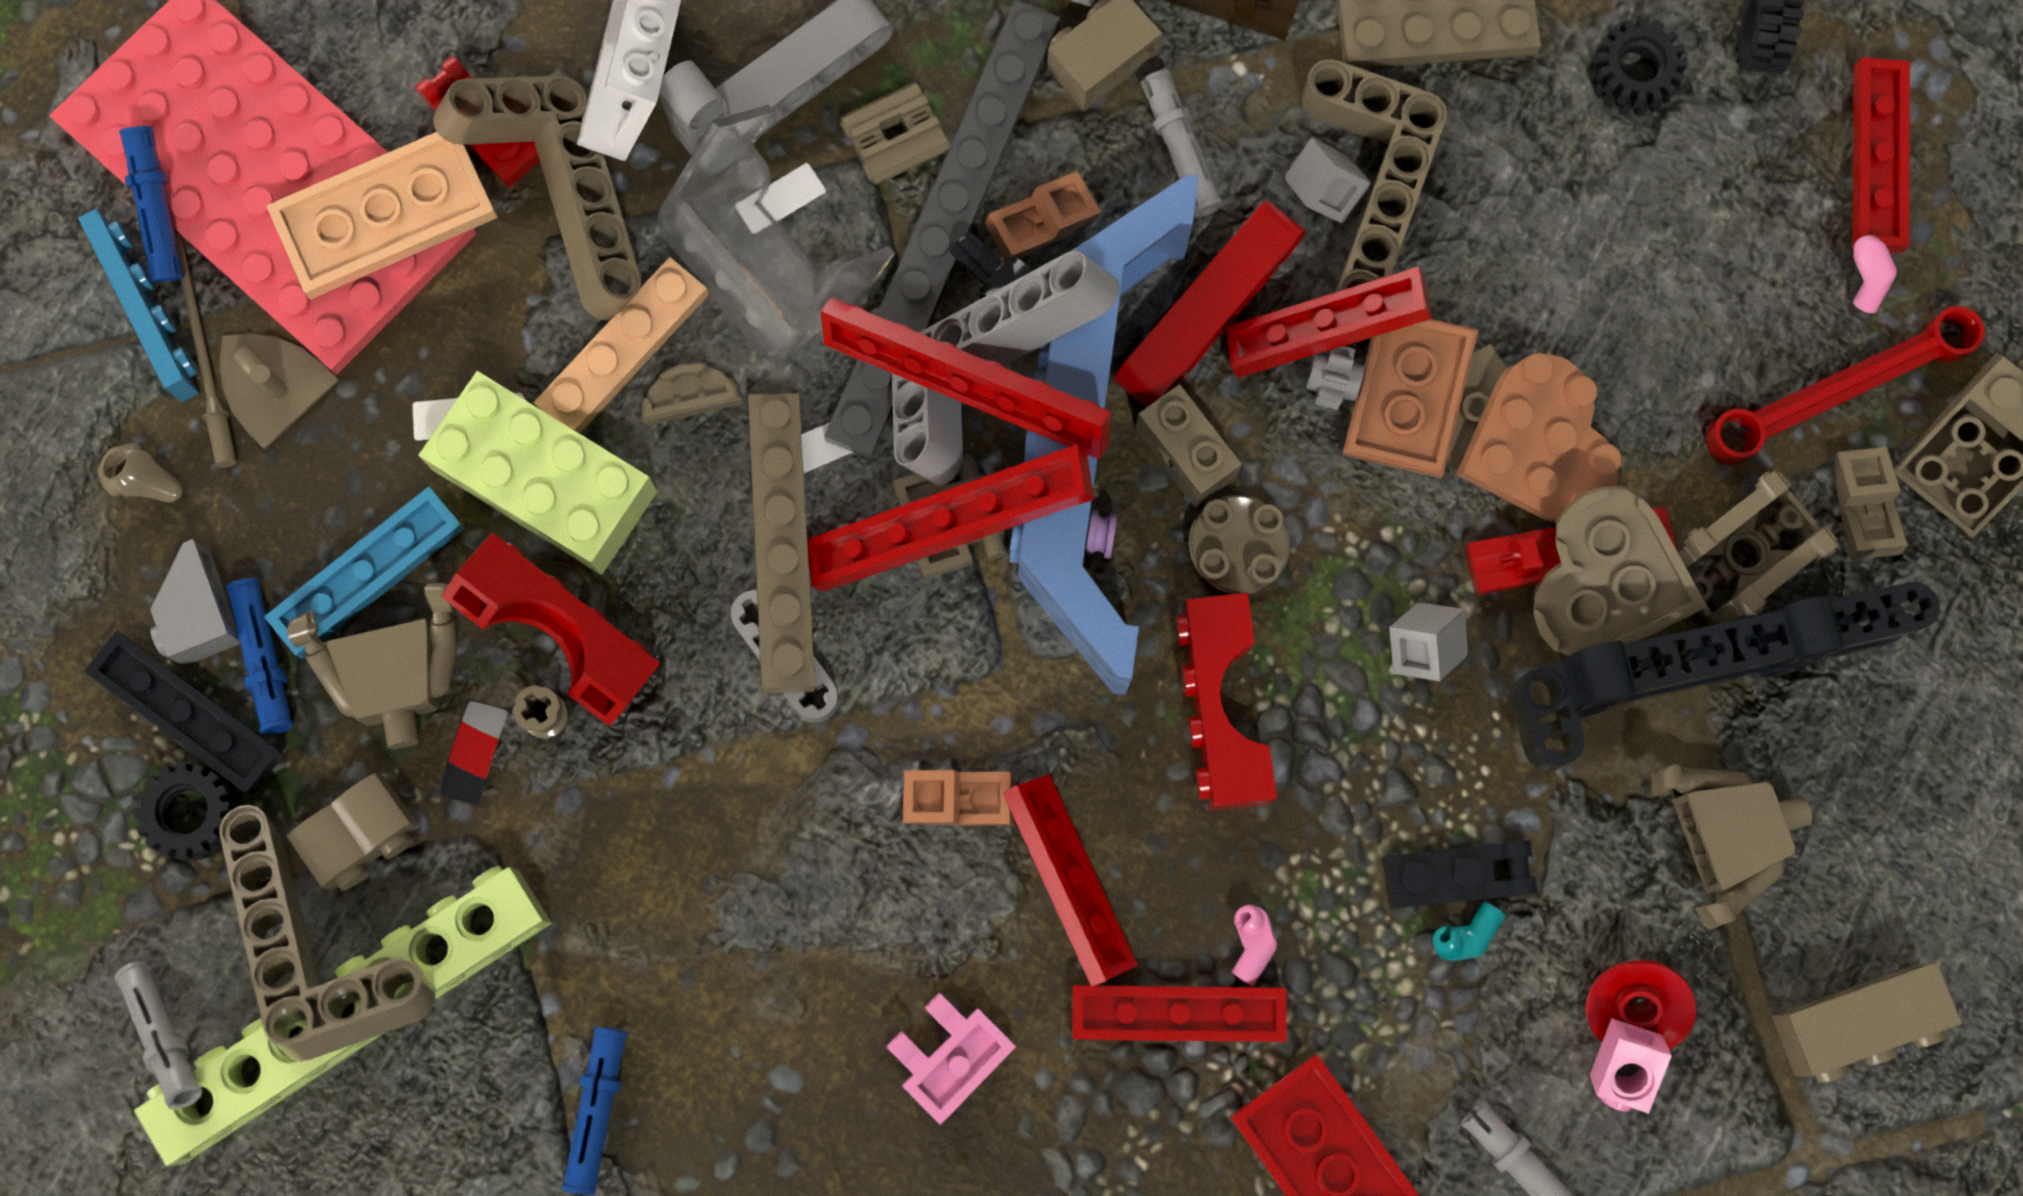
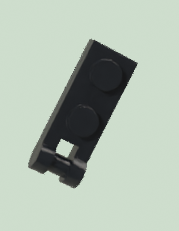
M1516 841L1383 857L1390 910L1537 894L1536 877L1530 876L1528 857H1533L1531 841ZM1507 860L1510 880L1495 881L1493 862Z

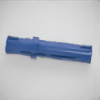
M136 126L122 129L119 131L125 151L129 174L125 176L126 187L132 189L133 198L135 199L139 227L148 262L150 282L160 283L183 279L184 273L179 260L176 237L166 197L165 184L169 181L167 172L161 170L153 126Z
M256 578L241 579L229 583L226 586V592L229 594L237 635L248 675L243 679L246 692L252 693L260 725V735L280 734L291 730L294 726L284 691V685L288 682L286 672L283 669H279L270 626L264 618L266 611L260 591V581Z
M594 1026V1037L586 1074H580L578 1085L583 1086V1091L573 1132L565 1179L561 1187L564 1191L583 1195H596V1183L606 1142L614 1094L621 1091L623 1082L618 1079L625 1040L628 1037L627 1031Z

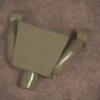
M446 583L426 584V587H424L425 595L433 611L431 622L421 619L330 640L327 643H323L317 635L318 623L314 611H309L295 617L288 625L287 634L295 648L300 646L305 648L304 657L339 711L345 716L355 717L357 721L366 726L383 723L388 749H399L418 744L419 737L414 716L438 710L440 707V696H443L449 690L457 654L455 618L450 616V612H454L455 607L441 597L448 587Z
M1672 764L1667 767L1653 769L1650 772L1653 797L1673 788H1676L1681 793H1688L1672 799L1706 894L1723 890L1717 896V902L1695 906L1697 914L1704 926L1709 930L1735 921L1737 919L1736 914L1782 876L1785 867L1783 859L1796 853V847L1790 831L1812 824V814L1808 803L1801 795L1778 801L1770 782L1754 784L1752 777L1742 771L1681 767V764Z

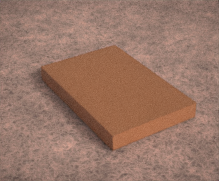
M1430 319L1372 337L1342 456L1442 479L1479 330Z

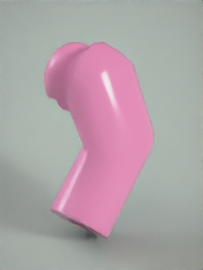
M1866 235L1859 238L1853 248L1854 261L1864 281L1853 303L1864 312L1876 313L1896 277L1897 269L1887 246L1878 237Z

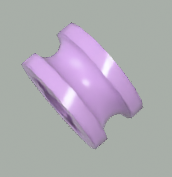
M1098 510L1091 511L1085 555L1091 556L1094 552L1099 551L1104 555V558H1111L1117 513H1110L1109 516L1102 517L1099 515Z

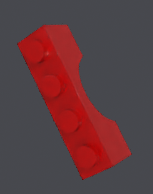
M493 532L458 570L441 596L483 630L503 622H521L535 626L549 634L564 651L570 666L571 680L568 695L609 727L628 706L660 664L659 661L648 653L642 644L629 639L607 622L602 613L585 605L567 591L557 578L545 574L527 560L516 546L504 542Z
M1248 592L1186 599L1182 607V615H1175V632L1178 646L1187 645L1189 665L1182 666L1181 673L1185 697H1194L1196 716L1188 718L1192 748H1201L1203 768L1195 769L1199 800H1208L1209 812L1270 805L1277 799L1270 746L1259 744L1244 737L1231 725L1224 713L1220 695L1221 682L1225 670L1235 660L1249 653L1255 644Z

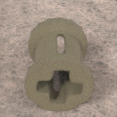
M532 685L524 688L515 698V705L513 707L515 721L531 735L542 739H550L559 735L565 729L569 721V710L566 703L551 689ZM539 702L547 706L545 712L548 718L544 722H539L534 718L537 715L534 706Z

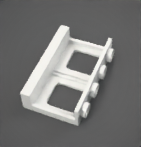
M613 0L577 145L626 161L657 103L681 0Z

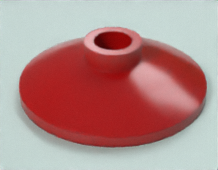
M1633 960L1610 967L1593 982L1586 998V1016L1592 1032L1601 1042L1604 1039L1611 1018L1663 1035L1669 1050L1680 1044L1690 1033L1696 1017V1002L1688 982L1677 971L1658 962ZM1638 996L1648 997L1642 1003L1630 1001V999Z

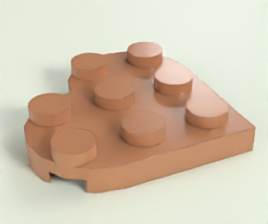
M1535 353L1507 368L1495 384L1456 475L1544 520L1556 523L1557 518L1563 513L1566 506L1583 492L1602 486H1617L1618 469L1622 459L1619 450L1609 444L1606 438L1591 427L1595 409L1594 401L1597 397V387L1593 380L1584 376L1580 369L1565 358L1551 354Z

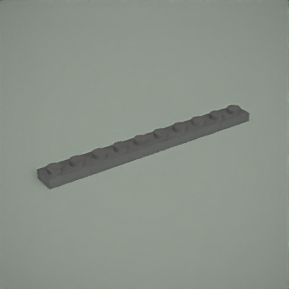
M1014 1L877 316L894 323L907 325L918 333L930 327L958 262L951 255L950 250L963 234L971 232L1048 54L1049 44L1058 31L1060 17L1022 2ZM859 359L857 360L824 435L826 442L872 460L893 412L892 373Z

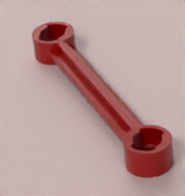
M1949 307L1933 318L1926 325L1923 333L1757 411L1732 409L1725 412L1711 424L1707 431V449L1717 461L1723 464L1738 465L1744 463L1762 448L1766 439L1934 360L1954 363L1964 359L1982 344L1985 336L1984 324L1978 314L1967 307ZM1942 320L1953 321L1964 329L1960 333L1962 345L1959 349L1949 346L1943 340L1940 333ZM1724 422L1738 423L1747 430V433L1744 434L1746 444L1742 452L1732 451L1723 443L1720 430L1724 428Z

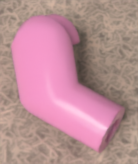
M1244 905L1237 910L1234 916V923L1244 952L1231 971V974L1245 984L1254 987L1275 953L1277 941L1267 913L1262 908L1254 905Z

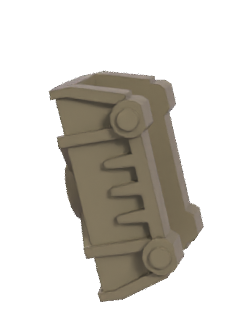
M1776 470L1771 473L1767 471L1757 479L1758 483L1754 485L1756 490L1707 529L1703 526L1700 529L1696 527L1684 536L1686 538L1682 542L1684 547L1678 554L1686 568L1699 558L1717 559L1708 566L1710 574L1707 577L1693 578L1705 603L1712 596L1715 584L1719 583L1726 586L1733 580L1731 598L1712 613L1708 606L1697 612L1709 626L1729 622L1742 615L1745 618L1756 616L1765 609L1763 605L1767 603L1765 600L1767 596L1815 558L1817 561L1822 558L1826 560L1837 551L1835 548L1839 546L1838 539L1827 526L1820 528L1817 525L1818 523L1791 491L1787 490L1792 485ZM1778 497L1783 505L1775 514V523L1771 526L1763 523L1755 529L1758 512ZM1804 528L1810 534L1809 537L1792 550H1771L1780 543L1778 535L1781 532L1788 533ZM1743 541L1749 543L1754 548L1757 559L1753 567L1745 568L1739 566L1734 561L1731 550L1735 542Z

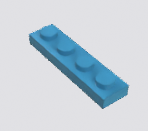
M97 208L78 217L164 389L180 402L200 394L192 376L198 374L197 367L184 347L177 349L170 335L177 331L176 326L163 305L159 304L156 306L149 292L155 289V285L150 282V275L140 262L134 264L128 252L129 249L134 247V244L119 220L111 223Z
M427 487L265 615L264 618L293 654L302 659L306 651L303 646L295 648L287 634L288 625L295 617L309 611H314L318 623L317 635L324 642L465 528L430 487Z

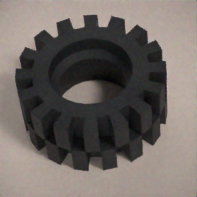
M1744 0L1745 9L1741 10L1739 19H1741L1740 27H1737L1736 36H1739L1735 44V51L1738 52L1735 57L1738 69L1778 75L1786 71V66H1789L1792 61L1791 53H1795L1798 46L1796 39L1797 36H1800L1802 27H1799L1804 17V10H1801L1804 0Z
M1640 18L1635 26L1632 19L1623 21L1619 28L1615 25L1608 32L1607 36L1604 37L1590 62L1589 68L1593 69L1589 75L1590 84L1598 83L1593 91L1597 98L1606 94L1608 99L1604 106L1610 110L1615 103L1620 104L1621 108L1618 114L1627 116L1630 110L1635 108L1636 117L1644 116L1648 109H1650L1651 113L1659 110L1663 103H1667L1685 76L1683 72L1687 68V59H1680L1686 51L1683 43L1673 46V42L1678 35L1673 30L1666 36L1662 34L1661 30L1665 24L1659 21L1655 23L1652 29L1648 28L1649 18ZM1628 53H1636L1646 57L1655 68L1654 78L1648 82H1639L1631 79L1621 69V57Z

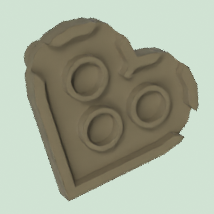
M1602 486L1583 492L1566 506L1555 523V545L1561 562L1544 575L1533 592V614L1541 637L1554 651L1558 653L1560 651L1567 656L1581 649L1607 642L1622 641L1624 645L1641 641L1707 607L1658 515L1643 497L1631 492L1624 486Z

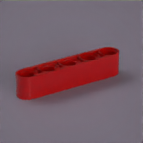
M1265 200L1129 356L1115 375L1113 382L1146 408L1178 386L1226 331V327L1232 324L1303 239L1306 230L1270 201Z

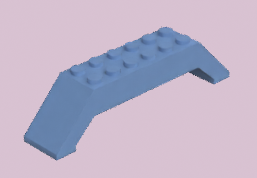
M1185 175L1073 249L1074 251H1080L1118 279L1119 294L1113 306L1103 315L1039 348L1038 367L1047 369L1046 372L1036 370L1035 380L1044 381L1059 391L1081 400H1090L1101 408H1105L1120 297L1171 258L1184 260L1193 225L1199 181L1198 176ZM1027 430L1024 462L1056 452L1068 446ZM1087 455L1092 485L1094 487L1097 458ZM1091 501L1013 527L1009 562L1019 564V581L1113 694L1126 695L1132 680L1139 627L1125 625L1083 567Z

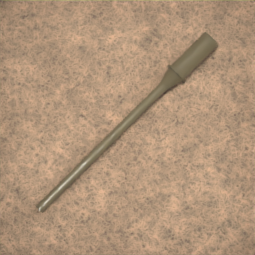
M175 233L179 260L184 273V278L180 280L207 398L206 412L203 415V420L207 423L216 467L227 468L237 463L227 419L229 412L223 409L217 398L182 236L179 233Z

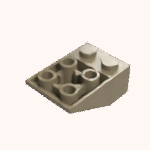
M1998 352L1962 388L1894 469L1895 474L1972 538L2023 487V371Z

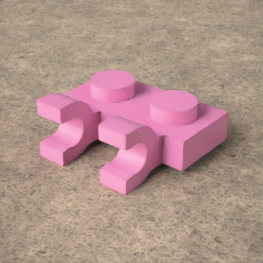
M938 993L924 1008L951 1035L929 1058L903 1031L887 1045V1048L913 1073L902 1084V1087L941 1125L1016 1046L978 1008L965 1019L941 993Z

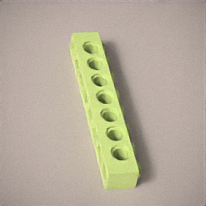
M495 866L474 879L472 884L475 889L457 900L455 895L439 901L427 910L426 913L429 919L412 930L409 925L396 929L380 941L383 949L367 959L363 955L356 956L339 966L334 973L337 976L336 979L391 959H408L415 963L428 978L435 989V999H438L551 925L552 922L519 870L511 867L502 870L500 866ZM488 906L494 914V923L487 933L477 935L472 929V916L480 907ZM441 935L447 942L448 952L441 963L432 965L427 959L426 947L430 940ZM415 982L401 985L396 991L394 999H402L409 995L413 990ZM361 1001L354 1002L355 1013L359 1009ZM260 1018L241 1031L244 1037L243 1040L227 1050L224 1045L218 1046L203 1054L194 1062L197 1068L193 1071L196 1082L201 1089L206 1087L213 1096V1107L205 1117L197 1111L195 1102L181 1109L168 1108L159 1084L147 1092L150 1100L136 1108L134 1112L165 1165L186 1164L383 1034L311 1060L297 1061L288 1057L267 1038ZM306 1020L295 1023L290 1028L287 1038H289L290 1033L296 1027L301 1026L305 1028ZM253 1056L260 1064L261 1074L258 1081L250 1086L242 1077V1068L246 1060Z

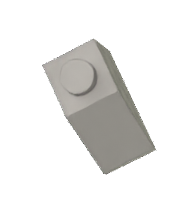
M194 539L184 542L150 609L156 625L151 628L150 632L155 647L162 656H167V658L187 666L240 644L237 635L233 611L211 551Z

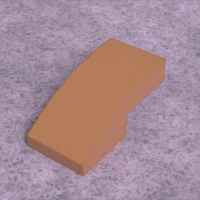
M1076 171L1036 187L1030 198L988 214L985 225L1005 260L1008 258L1022 259L1098 218L1101 211L1081 175Z
M904 771L903 823L954 826H1015L1012 812L1003 795V792L1015 786V774L1011 771Z

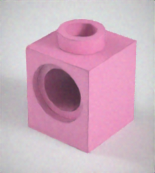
M1611 1018L1590 1072L1596 1096L1603 1103L1624 1112L1630 1111L1631 1108L1646 1113L1650 1112L1672 1056L1663 1035ZM1634 1063L1640 1065V1069L1634 1075L1628 1077L1616 1075L1617 1070L1625 1064Z

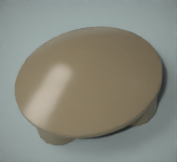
M1229 495L1208 502L1193 521L1188 539L1189 554L1199 575L1214 588L1229 594L1247 592L1252 594L1270 586L1283 572L1289 557V536L1283 523L1282 513L1273 505L1245 495Z

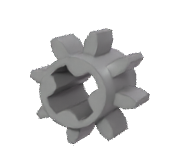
M1342 346L1329 350L1327 355L1319 353L1313 356L1305 389L1317 392L1316 405L1338 410L1343 399L1355 402L1365 369L1364 364L1354 362L1355 349Z

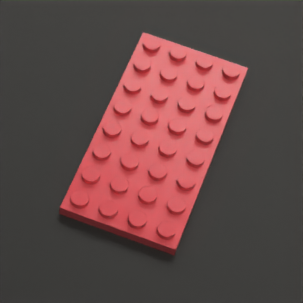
M169 0L49 115L125 185V176L129 174L119 131L129 127L153 126L161 170L167 172L169 181L165 184L173 228L335 375L477 234L473 228L310 300L301 287L266 205L388 152L216 0Z

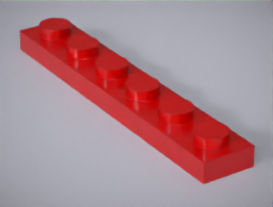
M831 297L821 310L825 346L1070 447L1078 444L1087 450V455L1099 460L1109 446L1111 411L1101 408L1090 400H1081L1059 391L1044 381L1033 380L1006 369L997 362L986 361L964 352L951 343L937 341L912 330L907 325L894 323L869 313L858 305H850Z
M1075 444L807 539L812 587L825 592L1094 500L1087 450Z

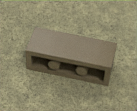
M1937 962L1914 964L1771 1015L1795 1077H1815L1818 1084L1848 1075L1849 1072L1846 1065L1863 1059L1866 1066L1892 1060L1898 1057L1895 1048L1913 1042L1915 1048H1922L1942 1042L1947 1039L1944 1030L1962 1024Z

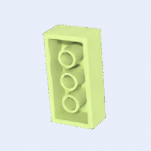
M476 371L418 455L440 476L600 575L603 574L658 492L649 476Z

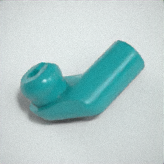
M1483 902L1470 925L1449 927L1447 925L1435 931L1432 941L1436 954L1442 959L1452 962L1481 957L1489 947L1506 915L1498 908Z

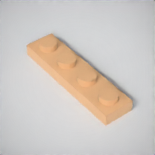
M669 257L640 288L631 302L604 326L533 402L535 406L580 434L708 297L707 287Z

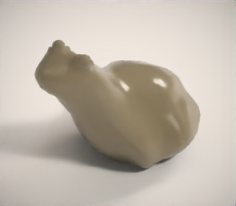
M127 443L110 448L98 468V475L102 486L111 496L122 494L128 497H148L167 503H174L183 494L182 484L161 468L153 457L137 443Z

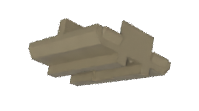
M916 82L840 117L842 121L841 127L847 138L851 139V144L870 182L873 181L875 185L907 170L911 174L916 171L917 165L937 157L950 149V142L943 129H941L937 117L934 116L926 96ZM894 125L896 128L903 126L906 133L889 141L883 135L886 133V129Z

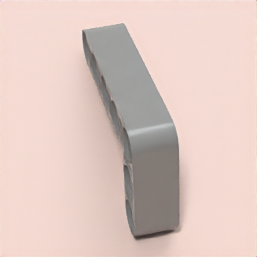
M838 0L717 88H714L693 61L681 62L672 67L663 76L659 91L671 131L703 170L715 168L879 50L890 39L894 28L871 0Z
M1073 250L919 333L940 342L951 343L964 352L1004 366L1107 312L1113 306L1119 294L1118 279L1080 251ZM892 373L895 460L901 466L934 484H947L959 472L963 461L961 402Z

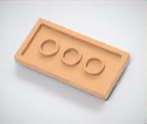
M437 132L266 205L301 287L310 300L498 218L465 145L453 144L443 139Z

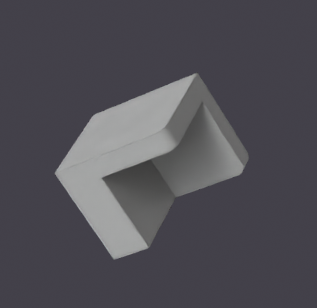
M1311 137L1285 175L1286 182L1306 207L1342 224L1371 184L1348 155Z
M1417 603L1389 627L1393 674L1441 681L1467 657L1465 609Z

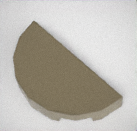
M701 362L681 363L663 371L659 375V379L651 386L647 397H644L642 402V422L647 427L741 405L743 401L734 382L721 371L710 368L707 364Z

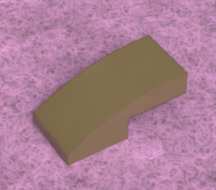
M1887 447L1837 452L1834 456L1836 488L1842 525L1851 560L1901 555L1908 544L1894 502L1901 490Z

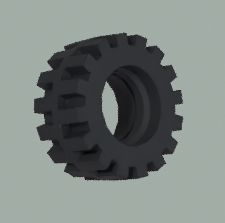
M176 763L174 768L166 766L159 770L160 776H150L144 782L149 787L146 792H138L136 800L142 802L140 808H134V818L140 820L141 824L136 826L139 835L146 837L145 843L150 848L159 851L163 855L183 860H201L209 858V853L211 852L219 853L223 850L220 839L221 822L229 811L242 806L240 797L235 796L233 793L236 788L231 782L210 768L188 763ZM196 790L202 793L206 799L208 806L206 818L202 825L194 832L181 834L171 826L169 818L171 805L176 797L183 792Z

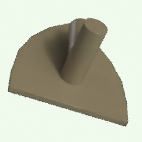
M258 334L222 335L219 367L223 392L233 415L246 432L264 450L340 381L322 362L302 347L280 338Z

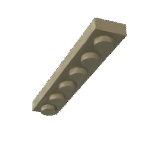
M799 393L748 394L761 693L814 692L815 674Z

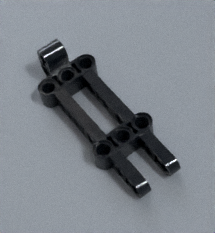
M1908 582L1831 599L1829 595L1809 598L1786 605L1774 612L1624 645L1622 641H1612L1581 649L1563 661L1541 665L1530 670L1513 685L1511 703L1525 755L1535 768L1542 771H1555L1574 762L1582 754L1584 735L1579 718L1607 711L1617 705L1758 674L1760 678L1775 676L1804 668L1818 661L1881 648L1899 640L1903 635L1912 634L1932 625L1940 611L1939 600L1935 592L1927 585L1919 582ZM1907 600L1909 603L1918 602L1921 612L1914 616L1911 613H1905L1900 604ZM1870 620V623L1863 626V628L1859 625V623ZM1665 666V668L1657 672L1658 667ZM1531 681L1541 682L1548 687L1551 695L1549 705L1538 704L1532 699L1529 689ZM1553 713L1556 715L1557 719L1551 723L1549 720L1542 724L1538 723V720L1546 718ZM1548 738L1554 741L1561 740L1563 749L1558 752L1556 749H1547L1545 740Z

